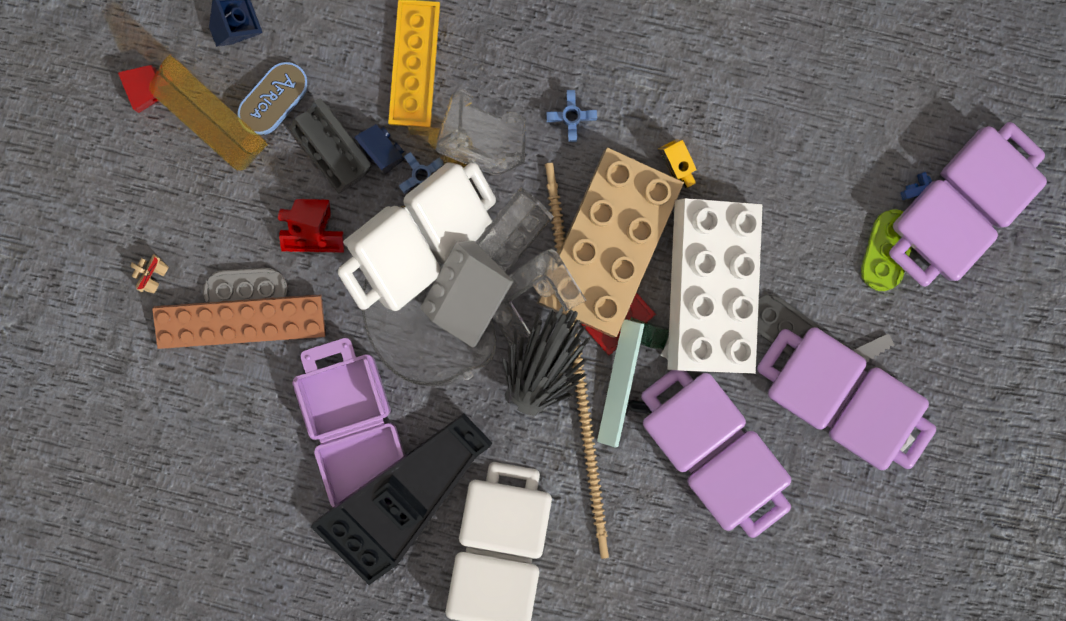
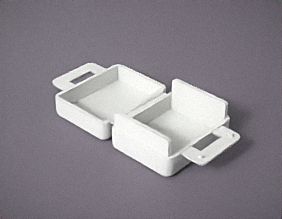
M451 162L444 164L404 197L405 208L398 206L385 207L343 241L353 257L339 267L338 275L361 310L368 309L377 300L385 308L392 311L400 310L437 279L441 271L438 262L445 264L456 242L475 241L477 244H480L493 233L495 226L487 210L496 203V197L477 163L470 162L464 168L459 164ZM470 178L473 180L476 188L478 189L481 197L483 198L482 200H480L473 185L471 184L469 180ZM359 267L373 288L367 294L364 293L353 275V272Z
M492 462L488 466L486 481L472 480L469 483L459 535V542L467 548L466 552H459L455 557L445 611L449 619L458 621H531L539 577V568L531 563L532 558L537 559L543 554L552 497L549 493L537 490L540 477L538 470ZM499 475L526 480L525 488L499 484Z

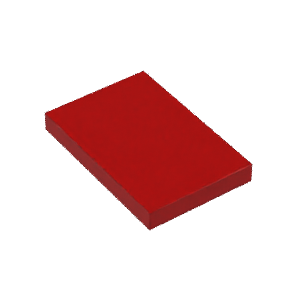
M636 292L625 319L645 325L656 314ZM586 326L585 330L608 356L617 349L620 331L617 337L613 338Z

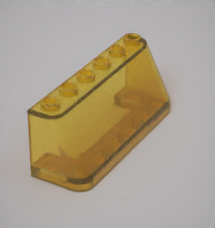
M169 54L161 63L149 85L151 94L234 169L239 171L247 169L270 144L220 101L175 57Z

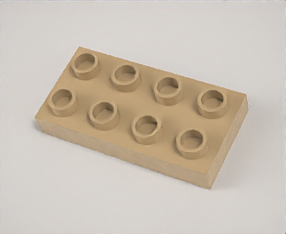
M607 147L603 151L537 304L550 310L552 308L557 313L563 307L561 315H567L569 310L577 311L578 315L575 321L580 320L579 323L610 337H617L684 182Z

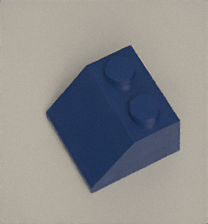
M375 124L354 138L386 175L404 160V157L401 155L404 151L397 142L394 145L388 139L391 135L384 126L379 128Z

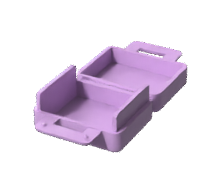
M1007 122L998 132L991 126L979 129L940 173L945 181H932L894 222L893 228L902 238L891 248L889 252L890 257L923 287L928 286L939 273L949 281L960 280L996 241L998 233L992 226L994 225L998 228L1009 226L1046 186V177L1036 169L1045 158L1044 151L1012 122ZM1009 138L1029 155L1027 159L1007 141ZM910 246L931 264L925 271L905 254Z
M813 327L809 329L803 338L788 329L781 330L757 367L761 375L773 382L768 390V397L815 429L821 430L826 428V426L830 427L829 437L876 469L886 470L892 461L905 469H911L936 433V426L922 417L929 406L928 400L880 368H872L868 372L864 371L866 360L819 328ZM788 344L795 350L782 370L778 371L773 365ZM916 427L921 432L905 454L900 449Z
M342 338L303 351L301 353V361L305 374L296 376L292 382L308 435L311 439H319L321 445L315 448L314 454L332 507L405 456L396 426L393 423L384 424L383 418L389 416L391 409L375 359L370 354L356 357L352 343L348 338ZM341 352L343 362L317 369L315 360Z
M670 370L642 392V400L652 411L651 414L644 418L643 427L678 471L686 472L689 470L691 475L687 479L688 485L724 530L730 531L737 525H740L750 538H755L791 510V504L781 493L790 485V475L756 432L747 431L743 433L741 429L746 424L744 416L712 375L703 373L693 380L687 371ZM679 381L683 389L664 404H661L657 396ZM772 500L775 507L753 522L749 516Z

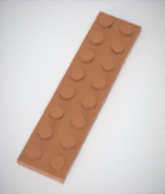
M322 294L165 305L152 308L158 349L326 336Z

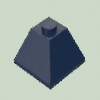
M212 0L209 29L216 47L233 45L263 33L251 0Z

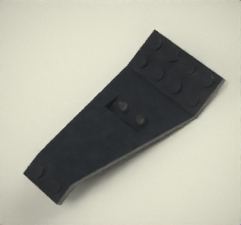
M463 413L314 521L311 528L370 585L398 565L474 459L490 448L492 442Z

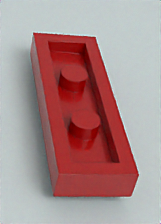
M280 230L279 233L281 251L344 253L343 231H325L321 242L291 235L289 230Z

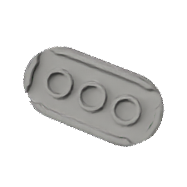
M271 268L217 271L209 277L203 288L206 302L287 297L288 294L286 279L280 272Z

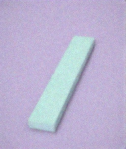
M624 319L621 326L597 442L612 447L619 446L644 324Z

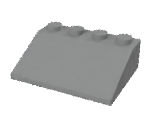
M475 241L456 242L420 309L433 323L469 346L476 347L512 285L513 280Z

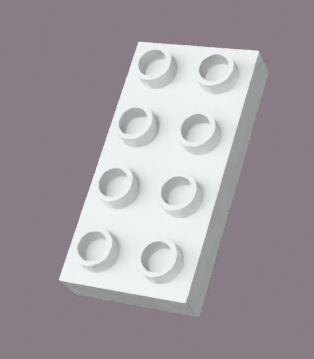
M687 198L675 200L667 370L756 374L763 204Z

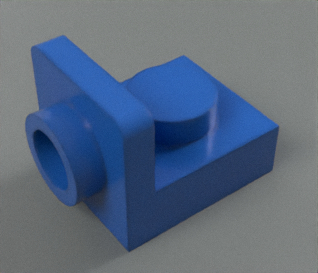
M926 172L918 174L920 187L918 183L905 186L906 190L900 192L902 200L919 196L932 182L930 176H927Z

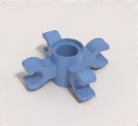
M567 90V107L563 112H547L546 117L547 122L563 121L568 126V142H577L576 126L580 121H596L597 110L581 111L576 106L575 90ZM573 111L577 114L578 118L575 121H569L566 118V114Z
M411 152L408 153L404 158L413 169L412 177L399 185L400 189L404 194L413 187L423 182L419 181L416 177L419 171L425 170L429 177L445 163L439 157L428 166L420 165Z

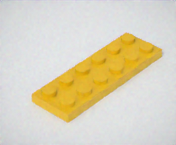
M398 0L389 125L431 128L440 2Z

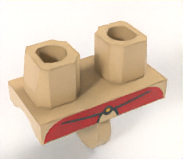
M153 254L146 268L143 267L147 260L141 258L138 265L133 262L130 267L135 269L132 274L133 278L137 279L140 273H142L135 286L141 292L145 290L155 293L159 283L150 279L153 272L164 276L169 268L168 265L160 260L159 256Z

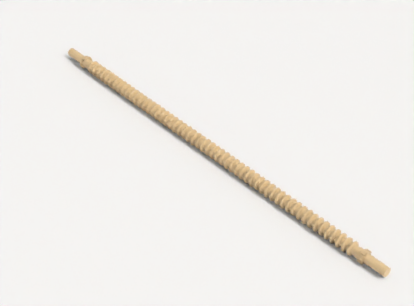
M546 163L545 168L548 182L546 186L550 196L548 200L551 201L548 205L551 206L549 211L552 212L550 218H553L551 224H554L552 230L555 231L553 236L556 237L553 241L556 242L554 247L557 248L555 254H559L565 240L563 237L565 234L563 229L565 227L562 226L564 220H561L563 214H560L562 208H559L561 202L558 201L560 196L557 193L558 183H556L554 165L553 163ZM580 355L573 362L571 368H574L583 360ZM584 364L573 374H583L585 372V370H582ZM584 376L577 381L579 384L576 385L577 389L575 390L578 393L576 396L578 402L576 404H579L577 410H580L578 416H581L579 422L582 423L580 428L583 429L581 434L584 436L582 438L584 441L582 446L585 447L583 452L586 453L584 458L587 459L585 464L588 465L586 470L589 471L587 477L590 478L587 482L590 483L588 487L591 489L589 494L592 495L590 501H593L591 507H594L592 513L595 514L593 519L596 520L593 524L596 525V538H598L600 557L604 559L609 558L606 540L607 531L604 526L606 521L603 520L605 518V515H603L605 510L602 509L604 503H601L603 497H600L602 491H599L601 487L598 484L600 479L597 478L599 475L597 469L599 467L596 466L598 461L595 460L597 455L594 454L596 449L593 448L595 443L592 442L594 436L591 433L594 431L591 430L593 425L590 424L592 419L589 418L591 413L588 412L590 406H587L589 400L586 399L588 394L585 391L588 389L585 388L587 383L584 382L586 378Z

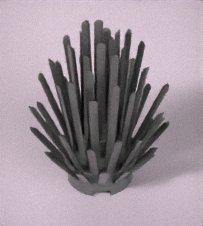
M563 307L560 308L557 315L551 308L539 339L542 321L538 322L539 314L537 312L523 360L524 337L521 336L517 356V331L514 329L513 345L511 344V347L508 346L509 368L506 359L502 358L508 386L505 392V399L508 403L512 401L519 406L518 411L532 416H536L538 412L542 413L545 407L573 396L571 393H563L578 385L579 382L577 381L587 375L585 373H578L564 383L567 378L587 361L586 358L564 375L590 340V337L586 338L579 345L580 339L578 338L586 326H583L577 334L580 320H576L574 323L578 315L577 311L569 310L567 315L563 314L561 316Z

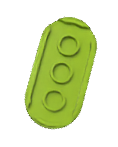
M892 209L885 211L874 221L861 265L862 279L873 290H891L900 284L903 279L905 270L889 254L891 248L902 238L893 228L894 222L904 212L902 210ZM910 246V248L905 252V254H906L907 256L910 255L911 248H912L911 246Z

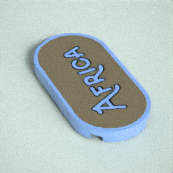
M283 62L273 66L245 97L238 108V119L243 129L252 135H266L273 132L306 94L307 77L305 72L298 65L290 62Z

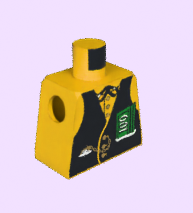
M675 139L658 148L673 178L681 179L684 182L685 188L696 183L692 175L696 167L683 140ZM682 162L683 168L679 170V164Z

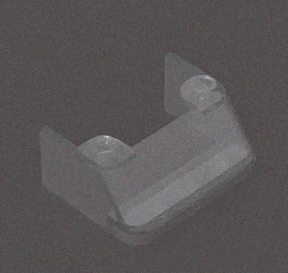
M547 249L508 275L513 280V283L493 318L511 347V344L513 345L514 329L517 331V344L520 343L521 336L524 337V340L530 337V331L511 301L534 286L537 293L542 297H549L555 293L565 311L585 302L586 298L558 253L553 249Z

